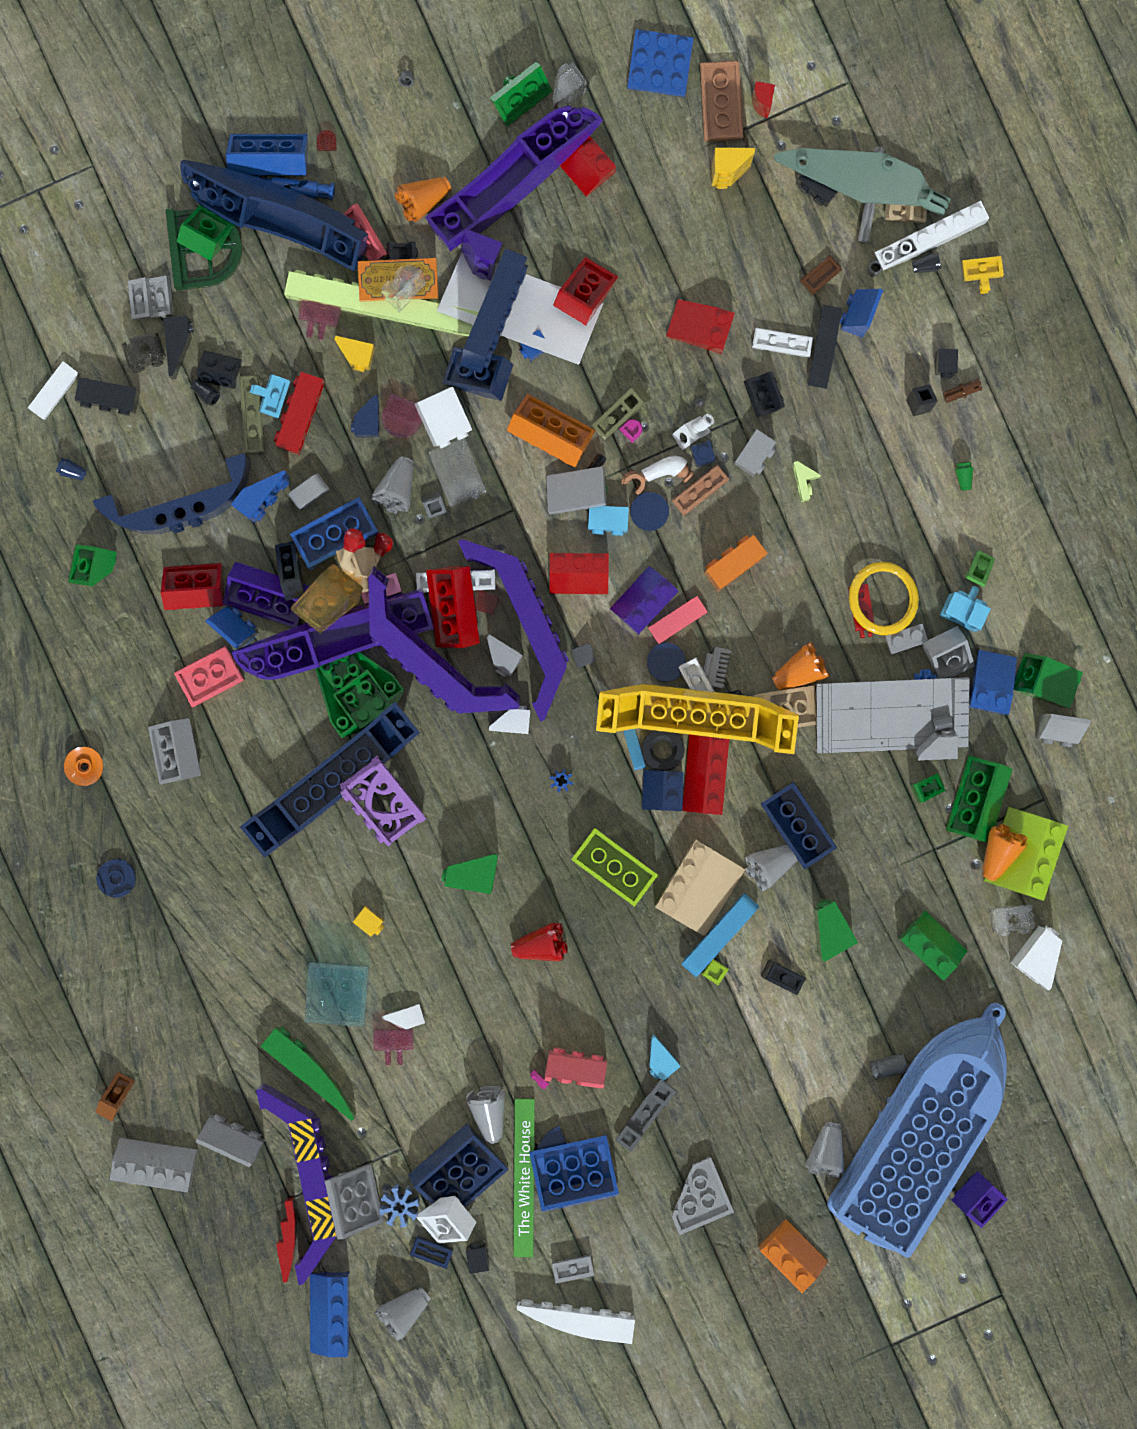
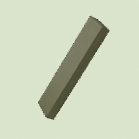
M239 376L245 455L265 453L262 413L258 412L261 405V396L250 393L251 385L260 386V376Z

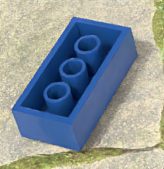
M358 497L290 533L308 569L313 570L337 557L336 551L343 549L344 535L348 529L355 528L362 532L365 541L379 534V531L363 501Z

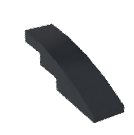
M822 306L808 386L827 389L842 308Z

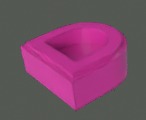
M630 419L619 430L633 443L641 435L642 425L638 420Z

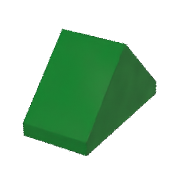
M938 773L910 784L917 803H923L946 791Z

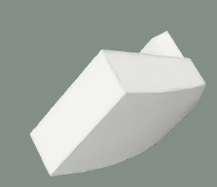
M419 1004L382 1016V1019L403 1029H409L425 1023Z

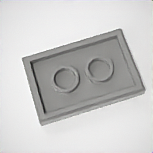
M603 467L546 476L549 514L607 505L605 471Z

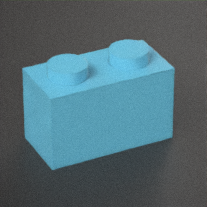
M600 506L589 508L588 531H592V534L596 535L612 532L611 535L623 536V533H627L629 507Z

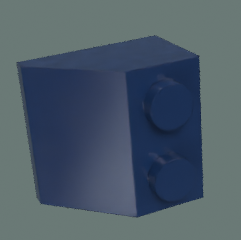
M644 770L642 809L682 811L684 772Z

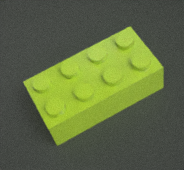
M595 827L571 858L573 862L634 907L658 876L657 873Z

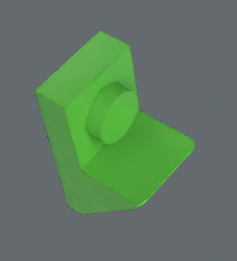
M978 550L964 578L984 587L995 558Z

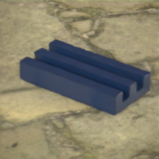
M417 1235L410 1255L447 1269L454 1249ZM420 1242L433 1248L439 1249L441 1251L448 1253V1255L424 1247L422 1245H419L418 1243ZM419 1249L445 1259V1263L415 1251Z

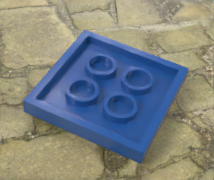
M636 29L627 89L685 97L694 37Z

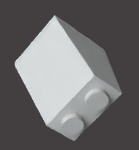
M1038 926L1011 961V964L1039 986L1050 990L1062 940L1058 938L1060 934L1053 928Z

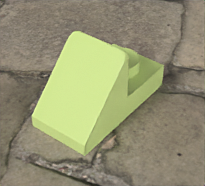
M796 461L792 466L800 501H809L810 495H812V488L806 481L818 479L821 475Z

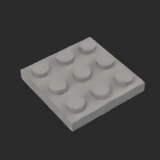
M371 1164L363 1165L325 1180L337 1239L347 1238L384 1222L383 1216L380 1215L379 1211L380 1203Z

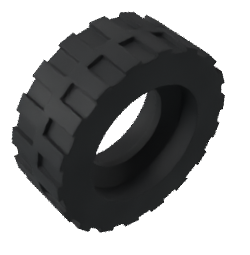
M653 730L647 734L641 746L644 761L647 765L659 771L675 768L683 759L685 752L681 736L674 732ZM659 740L669 741L673 747L671 756L666 759L656 757L653 752L654 744Z

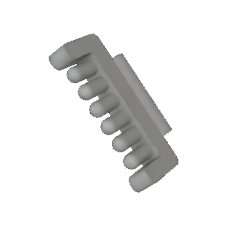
M715 647L713 654H706L703 670L713 687H724L722 683L725 680L721 678H725L726 675L721 673H726L727 670L721 668L728 667L726 664L729 661L726 659H729L730 656L726 654L731 653L729 649Z

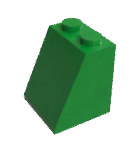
M1024 653L1015 677L1014 691L1058 707L1070 709L1083 672L1046 656Z
M493 853L449 865L447 869L443 870L441 881L445 882V887L491 894L499 854Z
M825 898L816 903L817 907L814 908L817 952L819 959L823 962L858 943L835 901Z

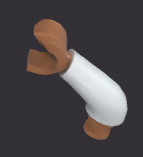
M669 456L642 469L641 473L637 471L627 472L622 477L621 484H628L634 478L639 479V485L634 490L639 495L645 488V481L649 482L665 475H671L672 477L677 475L679 478H683V482H687L694 474V471L688 470L687 460L683 457Z

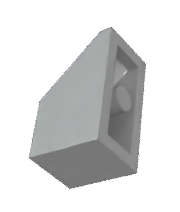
M947 728L934 731L915 750L918 761L958 759V736L955 730Z

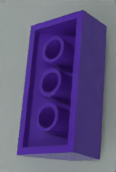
M235 562L227 577L223 605L235 607L236 609L294 628L299 625L304 610V600L308 595L310 586L303 584L305 597L285 601L278 575Z

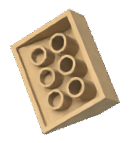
M695 839L655 904V907L701 935L706 936L745 869Z

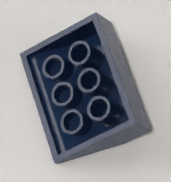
M467 1123L408 1176L413 1187L431 1204L439 1198L455 1196L466 1208L509 1169L480 1135Z

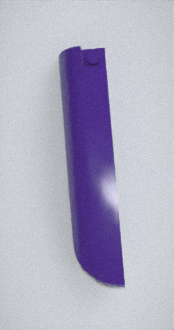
M565 106L550 112L516 137V140L473 181L425 217L426 221L438 239L443 242L449 251H452L463 243L465 229L480 234L531 193L573 154L603 122V119L592 110L584 107L573 108Z
M423 589L387 597L388 610L415 634L434 629L431 612ZM369 603L288 629L236 649L231 653L237 664L245 672H249L260 679H280L318 668L337 659L377 646L373 643L370 636Z

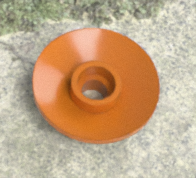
M78 747L67 755L64 761V772L72 783L79 786H88L95 783L101 777L103 760L94 749ZM83 763H87V764H88V769H87V770H83V768H82V764H83Z

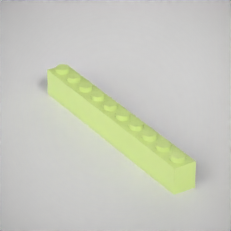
M301 270L289 271L284 295L289 299L469 337L473 327L472 324L437 312L440 301L436 299H428V301L413 299L360 302L359 283L352 282L351 285L344 283V280L333 278V281L327 280L323 275L314 274V276H309ZM455 307L457 309L474 314L476 316L479 313L477 311Z

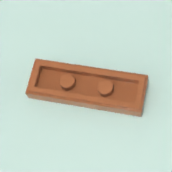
M717 464L675 497L672 503L685 516L730 479Z

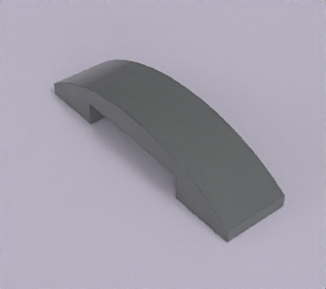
M660 1079L630 1117L615 1141L632 1152L645 1131L663 1107L668 1104L677 1090Z

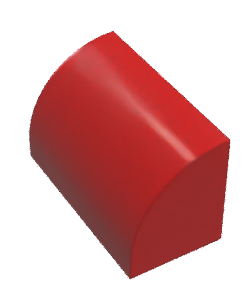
M756 81L752 94V104L760 116L768 118L775 84Z

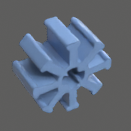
M394 1185L391 1191L394 1193L395 1198L385 1192L381 1201H385L390 1205H381L379 1211L381 1216L384 1213H393L386 1222L390 1226L393 1225L395 1217L399 1216L400 1227L402 1228L406 1227L408 1223L405 1214L410 1216L412 1220L416 1219L418 1210L415 1211L410 1207H418L420 1199L417 1196L415 1199L407 1200L409 1194H412L413 1188L407 1186L405 1194L400 1196L399 1185ZM397 1202H400L401 1205H404L402 1210H400L399 1207H395L397 1205Z

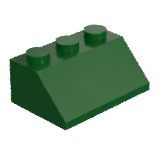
M926 910L898 937L910 951L943 981L958 967L967 953V950Z

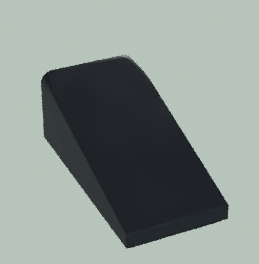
M770 959L761 973L763 979L795 995H798L806 977Z

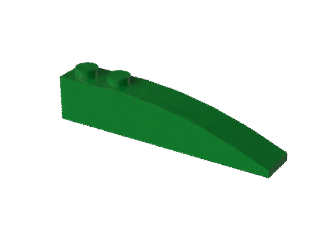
M277 1026L260 1047L348 1119L353 1121L356 1114L332 1076L305 1049L306 1045L299 1039L295 1041L286 1028L283 1026L279 1028Z

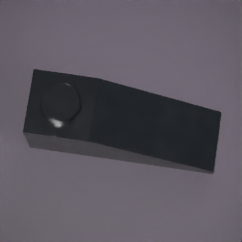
M187 316L163 318L168 374L171 379L177 378L192 339L191 333H194L193 321H190Z

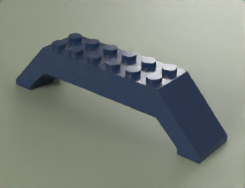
M394 702L366 728L274 802L252 816L240 828L264 858L340 801L343 798L340 794L342 791L340 784L342 782L344 783L368 765L376 756L385 765L418 736L420 732L398 704ZM375 770V771L372 772L370 775H368V776L365 778V780H366L368 777H370L373 773H375L377 770Z

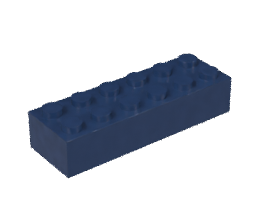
M505 248L464 346L460 361L461 366L481 374L484 367L488 368L493 351L495 352L499 337L502 335L506 320L509 318L513 303L518 296L520 286L525 279L528 269L526 256Z

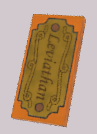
M436 258L358 261L360 302L438 298Z

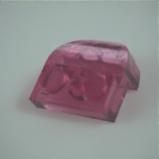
M394 394L390 395L382 412L383 426L392 436L408 438L415 435L421 427L422 420L415 407V403Z

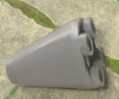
M399 457L373 491L371 501L387 507L386 510L396 514L398 510L407 512L411 501L413 461L406 457Z
M787 844L747 855L745 861L748 867L745 870L750 878L755 879L757 887L763 892L771 888L798 859Z
M825 1122V1126L822 1127L805 1164L809 1173L820 1175L821 1172L828 1174V1177L840 1179V1175H844L843 1136L840 1124Z
M420 1287L418 1290L414 1289L380 1305L374 1313L385 1324L388 1332L398 1341L406 1336L427 1307V1302L431 1299L425 1290Z

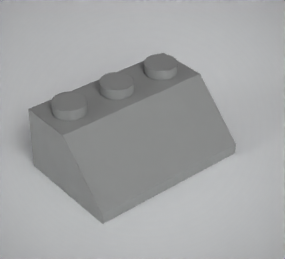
M189 718L148 727L159 785L201 776Z
M211 1115L200 1132L196 1143L250 1167L256 1160L265 1139L261 1138L262 1135L255 1131L248 1132L243 1130L244 1127L238 1123L233 1122V1124L226 1122V1118L221 1115Z

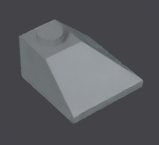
M489 634L487 639L494 667L497 668L495 672L503 677L507 675L511 677L523 659V655Z

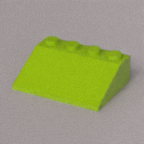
M1008 807L1002 824L1010 827V831L1016 834L1025 835L1028 838L1026 841L1027 846L1000 878H997L996 881L984 878V881L1044 901L1068 826Z

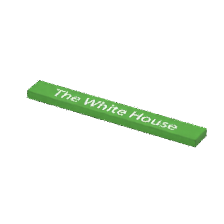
M515 1098L513 1257H533L534 1173L529 1152L534 1151L535 1098Z

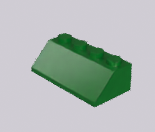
M968 756L946 831L987 843L991 828L996 826L1013 768Z

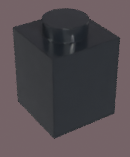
M938 349L935 356V375H940L942 379H951L952 376L958 373V349Z
M930 384L913 388L906 399L913 417L931 412L938 401Z
M470 1243L466 1247L469 1274L489 1271L490 1266L486 1243Z

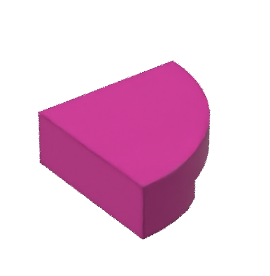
M535 1069L530 1073V1077L542 1089H546L549 1081H544L545 1078Z

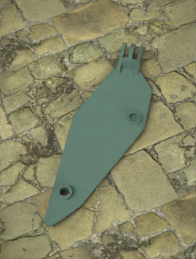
M800 148L779 152L774 155V160L777 163L862 203L921 206L943 217L951 201V198L929 188L920 169L886 153Z

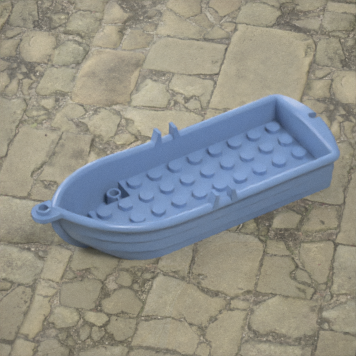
M991 1003L987 1006L981 1017L960 1022L935 1036L914 1058L892 1096L887 1097L885 1108L883 1111L879 1110L877 1121L827 1202L829 1210L835 1217L858 1236L862 1231L866 1233L864 1236L865 1240L882 1248L896 1251L908 1258L913 1254L995 1121L1002 1104L1006 1083L1007 1061L1003 1038L999 1030V1026L1006 1014L1005 1008L1001 1004ZM998 1010V1014L994 1016L993 1011Z

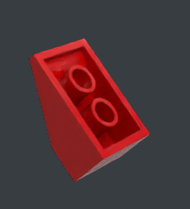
M585 257L560 288L553 306L582 324L587 325L615 284L618 276Z
M678 299L666 337L722 354L735 313L709 305Z

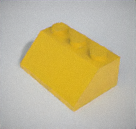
M715 148L712 159V186H716L717 189H726L728 186H732L751 167L755 148Z

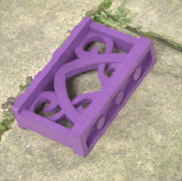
M378 756L374 757L368 765L340 784L342 789L340 794L346 802L350 800L353 803L352 809L358 816L362 814L365 818L363 822L369 829L373 828L376 831L374 835L381 844L385 842L387 846H390L393 841L417 823H421L426 819L422 810ZM377 770L370 782L365 780L368 775ZM359 783L367 785V789L363 787L357 788L362 791L360 795H355L352 792L353 787ZM382 783L387 784V787L383 790L376 787L378 785L381 788ZM374 791L382 795L392 792L396 793L390 801L391 812H381L372 809ZM364 800V807L359 803V801ZM401 802L402 806L397 807L398 811H395V803ZM412 815L402 824L400 823L399 819ZM373 818H374V819H379L378 823H376V822L373 820ZM391 820H395V829L391 832H385L382 828L383 825L389 824V828H391Z

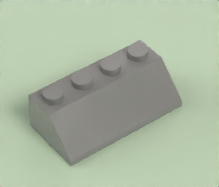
M120 1137L112 1162L110 1180L189 1192L192 1188L198 1149Z

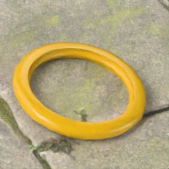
M883 561L869 564L857 573L850 586L849 604L853 616L863 628L874 634L892 635L904 630L912 622L918 609L919 597L915 582L907 571L896 564ZM881 571L891 572L901 578L908 589L910 598L909 607L904 617L897 623L887 626L877 625L868 620L862 613L858 602V593L863 581L869 575Z

